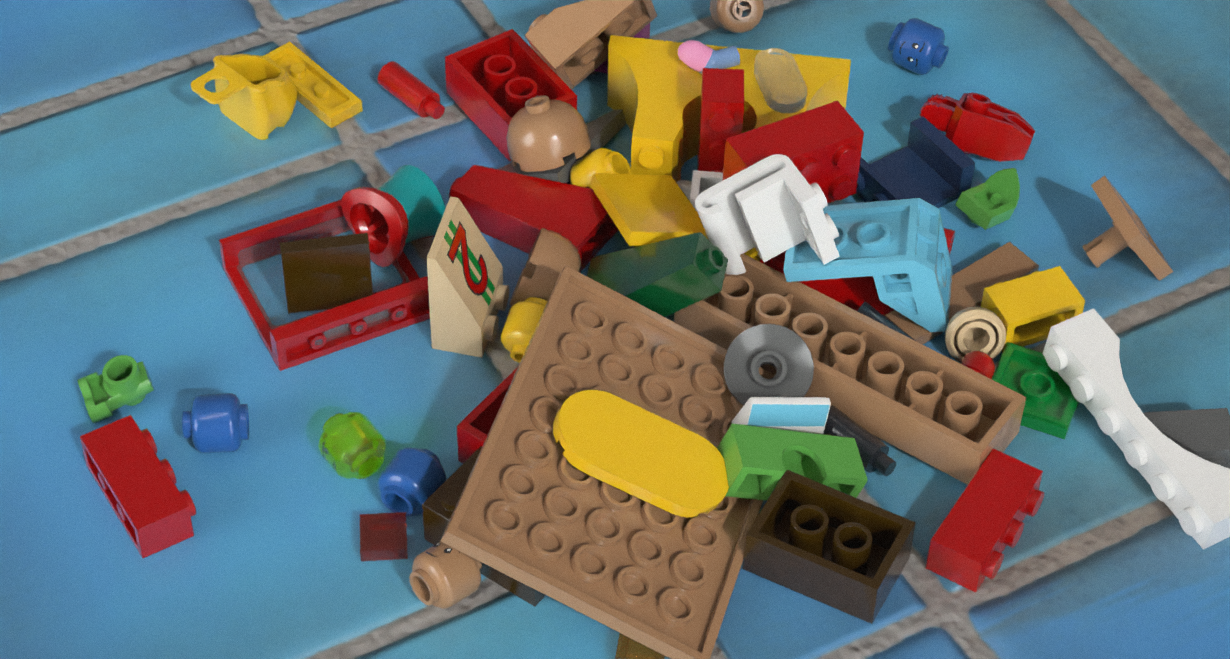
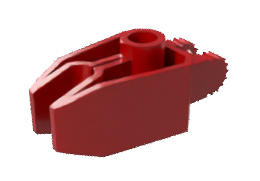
M937 93L929 97L920 110L921 117L924 116L938 130L946 132L945 136L965 154L973 153L995 161L1024 160L1035 133L1033 127L1019 113L991 102L988 97L979 93H963L960 100L948 96L943 97L942 94L938 95Z

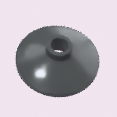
M761 324L746 329L730 344L724 360V378L733 397L743 406L750 397H804L812 383L814 363L808 346L795 332L776 324ZM764 364H770L775 368L776 375L771 379H765L760 375L759 368Z

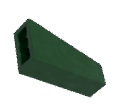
M701 232L596 256L590 261L587 277L666 317L720 292L728 259L717 246H714Z

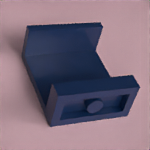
M922 116L910 123L906 147L871 164H868L861 157L856 195L864 202L920 198L940 208L958 199L962 192L971 189L975 162Z

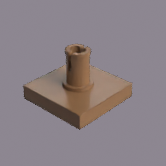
M1106 176L1091 184V187L1112 218V224L1114 225L1088 244L1082 246L1092 263L1098 268L1102 263L1126 247H1129L1159 281L1173 272L1172 268L1144 224Z

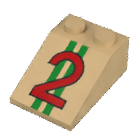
M450 197L427 256L432 349L482 358L487 342H494L496 339L499 325L497 314L499 310L505 311L507 307L509 285H503V266L460 199Z

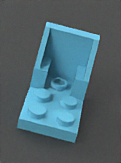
M920 198L828 205L823 208L824 214L827 213L831 217L838 230L839 237L835 238L834 242L840 257L824 265L806 240L786 250L783 271L787 282L873 276L880 301L929 332L946 331L949 323L952 265L940 210Z

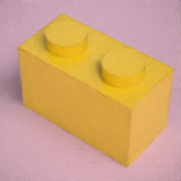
M1057 266L1044 271H1036L1030 275L1010 281L998 282L984 288L981 307L994 312L1004 324L1006 341L1001 350L1004 352L1008 342L1024 347L1047 340L1052 326L1083 313L1085 299L1061 266Z

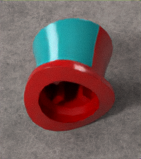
M412 165L399 167L377 189L370 187L354 188L346 192L341 199L342 212L353 234L368 233L370 259L380 267H388L397 261L406 243L435 237L446 209L442 196L433 181L425 172Z

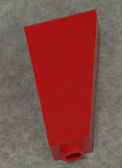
M473 165L462 177L455 179L449 191V198L456 197L460 199L480 232L525 253H530L541 228L549 231L552 230L572 242L579 252L581 258L580 273L618 231L613 220L591 188Z

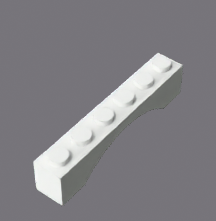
M1094 308L1052 326L1043 350L1048 366L1053 371L1058 372L1071 388L1075 399L1083 403L1095 417L1102 432L1113 439L1124 453L1127 462L1133 468H1136L1150 484L1154 495L1169 507L1178 518L1185 533L1192 536L1203 550L1230 537V469L1209 462L1183 449L1165 436L1143 414L1132 398L1123 378L1119 358L1120 339Z

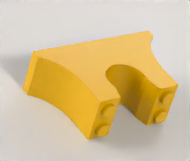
M610 36L608 45L607 106L613 110L623 109L626 124L632 133L631 174L671 175L677 183L681 180V167L686 161L698 155L702 74L688 67L679 59L678 48L683 42ZM706 45L715 51L727 48L723 46ZM737 48L740 55V64L727 68L744 69L742 133L837 100L846 109L851 59Z

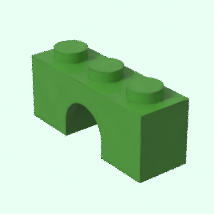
M731 424L717 447L725 461L729 485L726 496L767 501L786 470L857 498L868 481L855 438Z

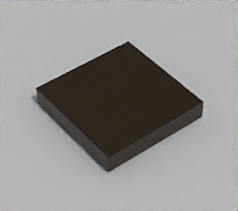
M368 233L280 242L288 314L332 309L373 295Z

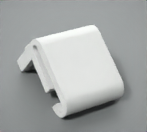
M775 154L766 157L704 190L695 200L696 210L709 241L714 246H717L728 259L726 274L739 275L745 273L746 269L740 255L756 247L757 253L763 262L805 240L824 265L840 257L834 239L839 237V233L831 217L827 213L824 214L823 208L828 206V202L823 191L816 182L810 185L786 155Z

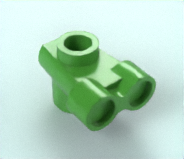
M119 355L110 359L105 364L101 375L94 372L77 379L84 397L86 409L93 423L113 416L112 411L124 405L134 406L144 400L146 394L154 391L144 362L136 363L135 359L128 355Z

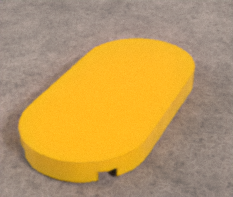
M600 390L577 392L563 403L554 418L553 434L556 443L560 441L561 446L564 448L562 454L571 465L585 474L669 513L686 518L698 517L700 513H706L707 511L709 513L714 510L728 492L729 485L725 461L712 443L686 428L611 393Z

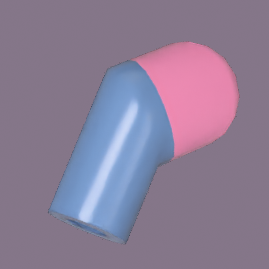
M689 40L683 42L678 48L679 59L685 65L701 74L703 68L727 69L740 64V55L735 46L715 51L699 41Z

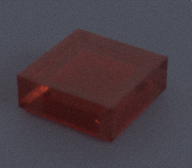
M406 512L360 514L361 561L408 559Z

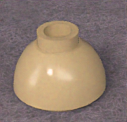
M977 306L967 307L958 311L950 319L945 331L947 350L959 362H961L966 354L972 351H983L994 359L1001 352L1006 341L1005 326L994 312Z

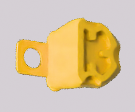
M250 54L215 56L213 58L214 68L191 82L192 91L208 103L218 104L220 111L226 117L260 140L268 139V134L276 127H284L292 116L297 100V90L287 72L265 56ZM215 79V92L206 90L205 84Z

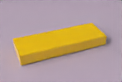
M290 41L263 55L287 72L297 90V100L330 128L363 111L361 99Z

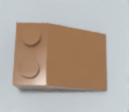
M583 0L555 8L548 15H540L531 23L525 37L531 48L572 90L608 59V45L611 35L634 37L655 19L657 14L652 0Z

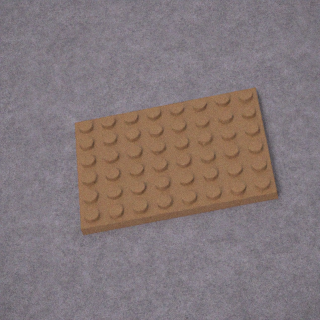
M565 265L556 281L440 541L670 659H710L744 559L746 534L758 517L763 500L725 496L720 504L709 513L707 511L706 513H700L698 517L688 518L674 515L585 474L571 465L562 454L564 448L561 446L560 441L556 443L553 434V422L557 412L571 395L583 390H600L618 396L704 437L717 448L732 424V420L743 407L733 397L725 382L723 367L727 350ZM759 368V373L763 378L771 379L775 376Z

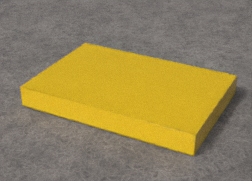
M593 173L591 188L629 246H642L701 232L708 239L698 212L671 175Z

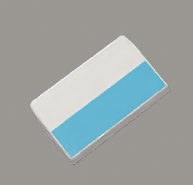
M750 397L731 423L823 434L831 402L826 397Z

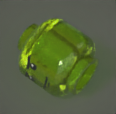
M348 412L346 414H335L325 422L318 447L321 455L339 476L345 479H365L374 474L383 464L386 442L383 435L366 415L360 412Z

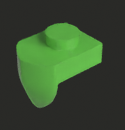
M1016 168L1000 170L991 175L985 183L962 192L955 205L967 215L972 223L981 226L984 230L1009 220L1020 197V183Z

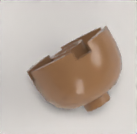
M537 96L527 100L525 107L520 109L511 119L506 137L512 165L515 167L519 163L521 171L525 172L545 171L565 165L563 157L575 153L577 160L591 146L588 128L582 115L571 104L556 99L549 100L548 96Z
M541 228L529 253L526 265L522 269L509 305L525 301L529 297L548 301L565 265L580 272L581 258L577 248L570 240L557 232Z

